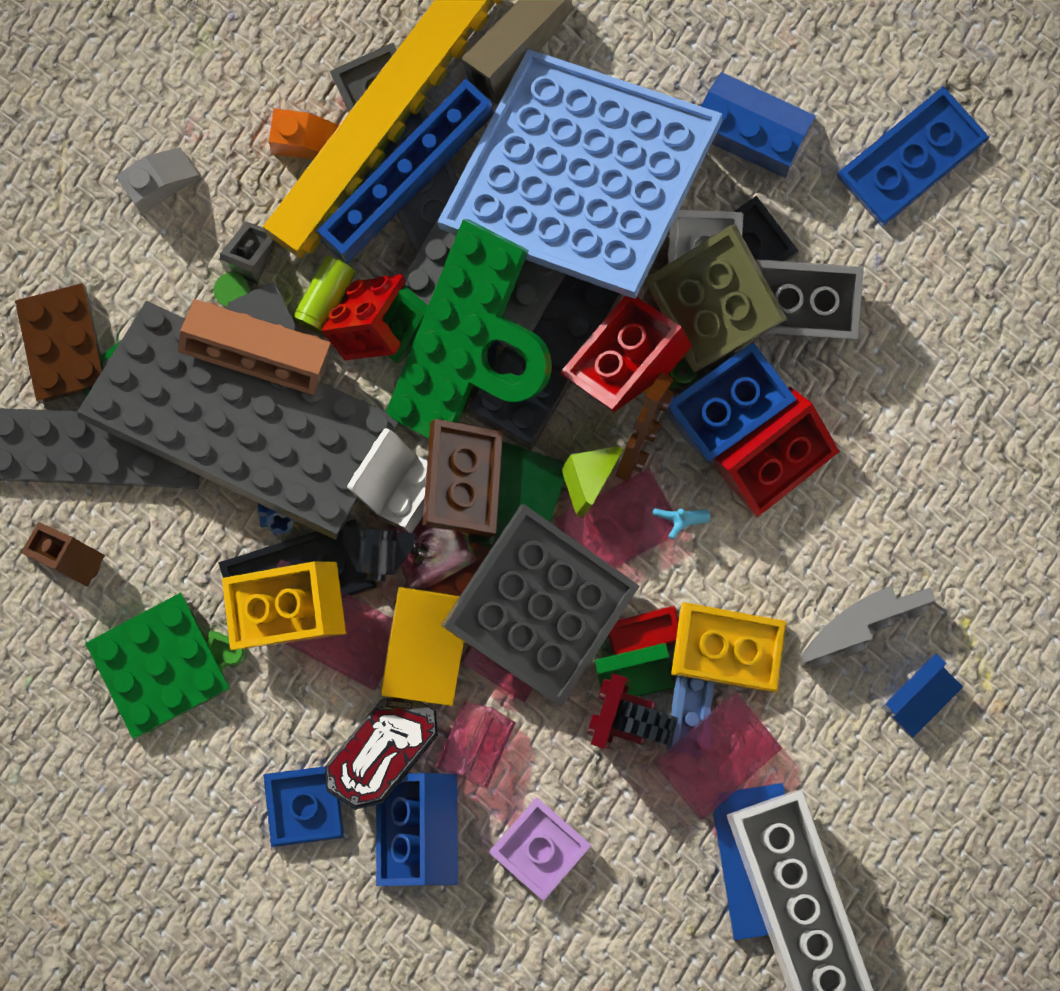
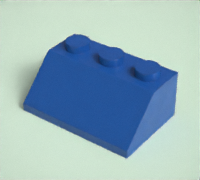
M723 72L720 73L711 86L701 107L722 113L723 121L712 142L713 145L784 178L787 177L816 118L814 114Z
M752 342L676 396L665 414L685 441L709 463L795 402L796 398L755 343Z
M406 774L383 804L376 805V886L458 885L457 774Z

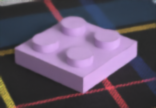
M536 797L490 849L489 853L544 901L592 845Z

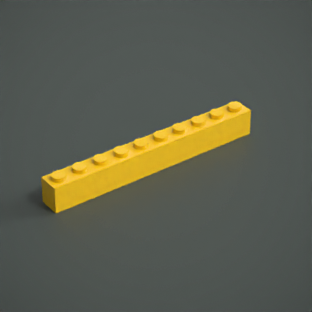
M434 0L263 225L268 237L299 259H302L306 252L311 254L317 248L321 241L317 230L364 183L362 178L368 170H375L385 156L383 150L390 141L396 142L401 137L406 128L405 121L411 113L416 115L422 109L427 100L425 96L432 86L437 87L441 84L448 72V69H446L453 58L457 60L463 55L469 44L467 39L474 30L479 32L484 27L489 18V10L495 3L499 5L503 0Z

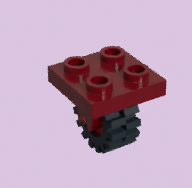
M612 674L611 680L604 679L598 700L604 703L600 715L593 714L587 731V735L593 737L591 745L610 749L613 737L616 736L644 745L645 739H649L670 746L678 717L656 711L655 702L627 694L631 683L630 679L617 674Z

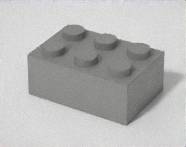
M755 259L787 320L765 333L858 339L864 267Z

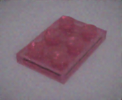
M735 692L728 696L656 760L654 764L701 820L712 813L775 756L782 747L739 694Z

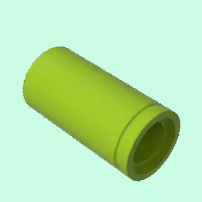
M325 256L292 319L306 329L323 335L321 330L329 319V313L340 304L345 295V290L352 282L356 271L336 258Z

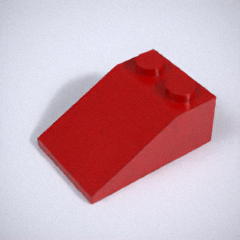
M625 295L560 374L612 412H615L651 387L661 372L666 375L669 374L692 347V344L680 325L638 297L634 299Z

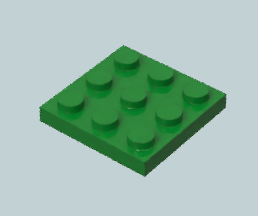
M181 592L85 643L132 739L135 740L231 689L184 594Z

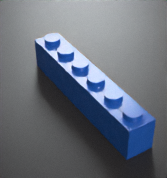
M465 79L317 230L321 241L348 265L493 116L492 102Z

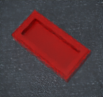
M675 605L618 620L608 634L613 655L666 643V646L675 644L679 622Z

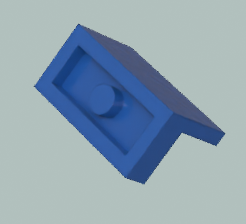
M937 653L881 707L911 738L963 688L944 668L947 663Z

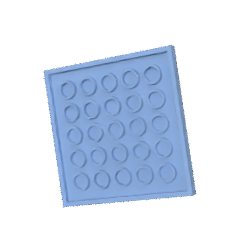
M528 49L437 221L439 229L457 235L462 220L470 219L528 249L529 252L525 260L636 299L723 121L722 113Z

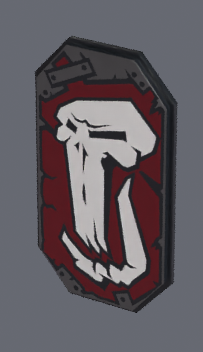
M395 697L381 699L326 764V791L355 810L383 804L438 737L436 710L421 701Z

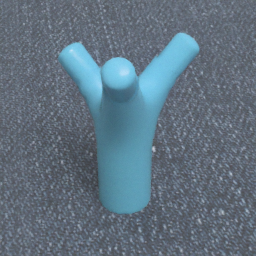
M655 508L653 510L654 516L670 520L674 523V527L668 535L672 540L685 527L704 524L710 521V513L707 509L665 511Z

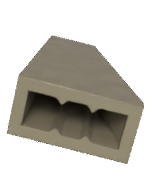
M518 0L462 57L468 81L483 95L498 104L526 51L530 49L540 52L573 10L572 0Z

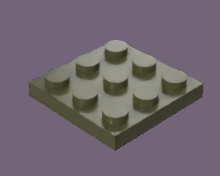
M730 225L644 280L662 314L680 325L691 342L692 347L685 354V357L694 373L704 370L787 320L736 225Z

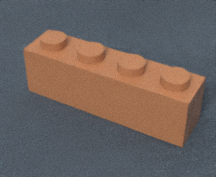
M194 299L180 330L178 352L315 395L327 363L331 342L322 340L314 335H307L285 328L280 324L275 325L253 318L245 313H237L219 307L214 303H206Z

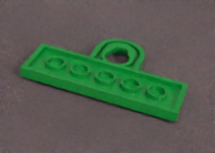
M470 219L462 220L386 409V413L392 419L429 439L430 423L434 419L459 422L474 385L509 402L528 400L542 392L550 379L552 369L551 356L546 344L535 333L502 316L529 252L528 249ZM496 340H502L514 346L517 353L526 361L524 373L518 376L513 373L503 375L495 372L489 365L487 357L491 344Z

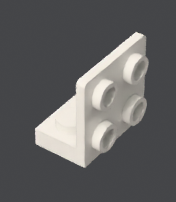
M385 428L374 442L358 470L354 473L347 488L381 520L408 533H412L424 513L427 460L418 457L392 430Z

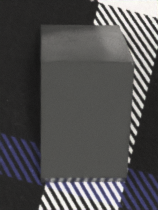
M246 221L222 250L219 260L225 272L238 273L246 280L258 284L276 242L267 236L263 227Z
M274 281L229 302L226 309L245 313L253 318L275 325L280 324L285 328L298 332Z

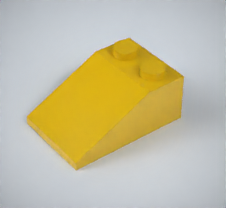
M314 561L222 578L230 650L346 634L337 562Z

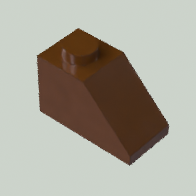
M40 522L35 526L21 552L23 555L87 587L98 574L100 564L105 557L104 554L74 537Z

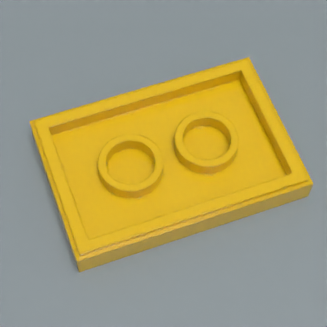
M398 587L380 692L382 696L453 706L464 642L443 628L441 624L460 596Z
M687 602L681 603L671 675L776 693L787 621Z

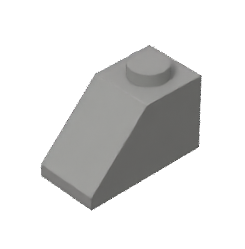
M180 147L145 156L116 175L141 215L200 177Z

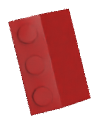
M791 386L788 389L796 398L795 402L712 460L724 480L757 518L840 452L813 403Z

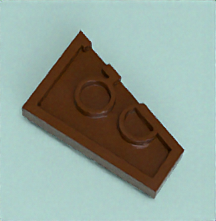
M661 372L645 395L642 402L643 408L633 427L636 433L631 435L615 475L616 477L629 482L635 471L642 472L649 457V453L644 451L647 442L654 443L662 426V423L658 422L657 418L661 410L667 412L675 395V392L670 390L674 380L673 377Z

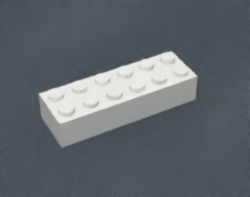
M792 791L727 814V819L788 991H873L803 791Z

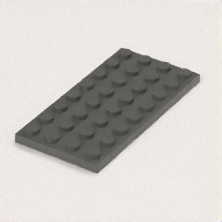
M145 301L77 411L78 418L336 540L358 501V498L347 488L350 480L382 431L387 428L395 433L399 422L392 419L386 412L322 382H319L315 395H311L179 353L180 330L185 318L149 301Z

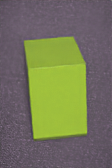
M619 446L572 454L561 470L575 513L583 519L593 505L624 450Z

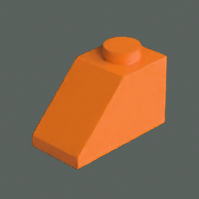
M274 108L268 142L274 155L314 159L339 125L311 113Z

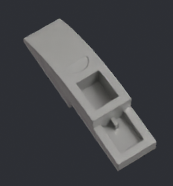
M889 586L859 600L837 615L820 631L798 659L800 665L803 666L810 663L811 668L815 669L831 663V655L844 651L845 656L848 657L865 651L866 647L864 644L873 639L869 630L870 626H873L874 631H879L894 625L893 618L907 614L908 619H913L928 613L927 606L936 601L931 587L896 599L892 586Z

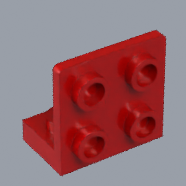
M403 274L384 275L379 278L353 281L346 288V294L340 304L329 313V319L321 331L344 361L395 355L401 343L394 336L390 327L384 323L382 317L394 301L398 291L401 290L406 282Z

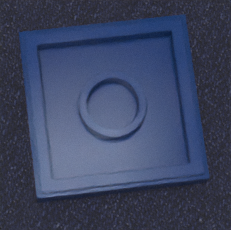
M325 766L263 774L271 847L345 838L341 801L326 791Z

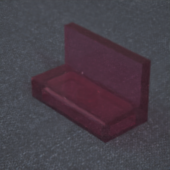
M464 702L436 764V768L460 775L476 786L487 789L516 722L494 708Z

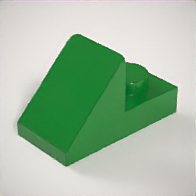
M408 287L398 291L383 319L384 323L390 327L394 336L401 343L395 355H387L396 364L409 354L428 307Z

